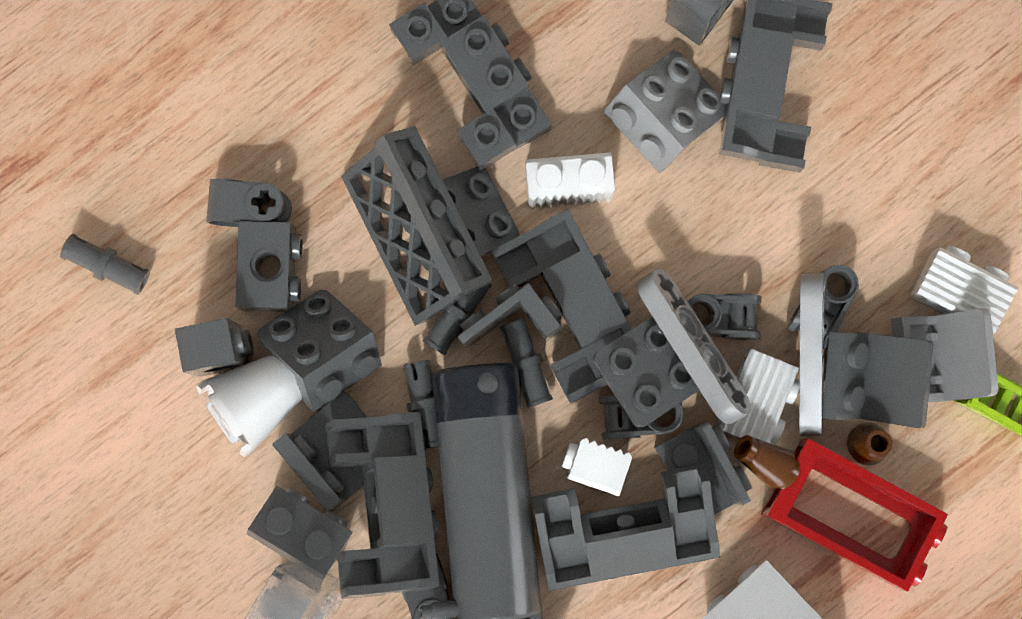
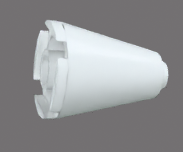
M273 354L205 379L196 385L199 395L206 391L209 393L208 398L210 402L205 405L232 445L239 440L244 445L239 451L243 457L252 453L302 400L295 375Z

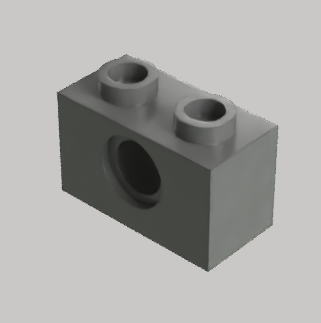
M239 221L236 308L242 311L286 312L291 310L293 302H300L301 278L300 276H294L295 259L302 258L303 240L302 234H296V228L290 222ZM269 257H278L281 263L279 272L274 277L264 278L260 271L262 262Z
M228 318L175 328L181 366L184 373L202 377L226 372L248 364V356L254 355L253 342L249 330L243 331L242 325Z

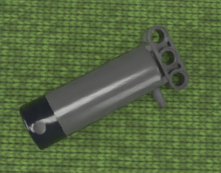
M490 363L436 370L432 374L453 600L433 602L430 605L421 606L419 608L420 618L543 619L518 367L514 363Z

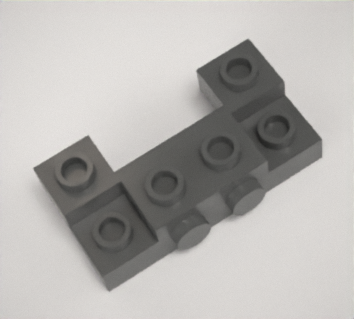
M436 0L428 6L424 2L389 24L392 34L403 46L413 66L442 48L446 59L482 113L480 117L457 130L458 137L472 154L480 171L512 151L552 130L551 122L529 90L527 82L532 77L525 64L519 57L513 61L505 49L509 45V41L501 27L497 23L490 25L485 16L480 14L472 0Z
M746 0L741 32L738 38L731 37L726 62L733 63L731 79L724 78L721 87L719 103L726 104L719 155L757 161L759 166L798 173L805 168L806 160L803 158L806 140L810 136L811 127L778 120L781 116L792 46L819 51L823 49L827 36H824L827 17L831 13L833 3L817 0Z
M569 209L526 233L493 249L492 254L509 287L514 284L520 287L540 276L543 277L580 349L551 364V368L571 404L608 385L593 363V356L600 349L632 329L625 318L631 312L620 291L613 294L605 280L611 274L600 253L595 256L592 255Z
M397 413L377 417L330 420L325 425L329 468L362 466L370 549L343 551L337 558L341 599L384 596L389 593L432 590L439 587L434 540L438 530V520L435 511L431 510L429 493L433 488V476L431 469L426 467L421 413Z
M704 463L662 471L664 499L580 515L575 488L532 496L534 516L549 591L720 558L711 483Z

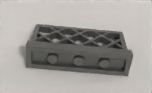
M416 126L382 135L374 142L376 147L341 177L414 325L417 326L440 313L468 293L484 287L493 280ZM384 163L391 176L383 173ZM362 174L370 178L369 194L365 192L358 178ZM382 184L391 188L390 204L381 201ZM403 201L410 214L402 211ZM381 212L389 216L388 232L384 230L380 222ZM401 222L410 226L409 242L400 238ZM422 239L429 252L421 249ZM399 250L408 254L407 269L403 268L399 260ZM420 261L429 265L428 280L419 276ZM441 278L447 290L440 287ZM418 288L427 292L425 310L417 297Z

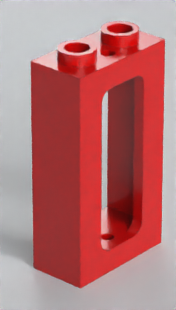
M801 439L794 451L795 458L800 463L798 477L788 488L774 489L762 515L897 589L908 592L911 585L914 587L918 586L927 570L928 565L924 563L931 547L937 548L947 532L948 526L944 522L948 514L811 439ZM812 469L898 515L909 523V531L895 557L886 558L793 507Z

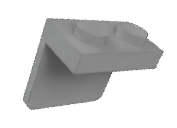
M672 51L628 82L603 112L641 152L643 157L661 173L674 162L689 144L724 118L726 104L719 103L720 96L680 52Z
M978 308L936 316H908L891 319L893 336L931 340L934 344L928 402L992 397L997 394L998 375L991 314L988 309Z

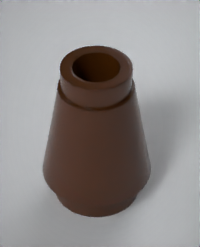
M870 422L862 423L850 432L847 441L848 451L858 463L875 465L883 461L890 452L892 439L881 426ZM872 437L879 440V449H875V451L870 445Z
M750 435L743 436L735 446V458L740 460L768 488L786 489L798 477L800 463L790 449L753 438Z

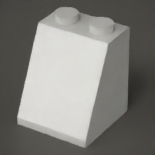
M767 560L759 567L753 565L740 576L738 580L739 585L729 595L722 594L715 598L706 609L707 615L702 618L822 619Z

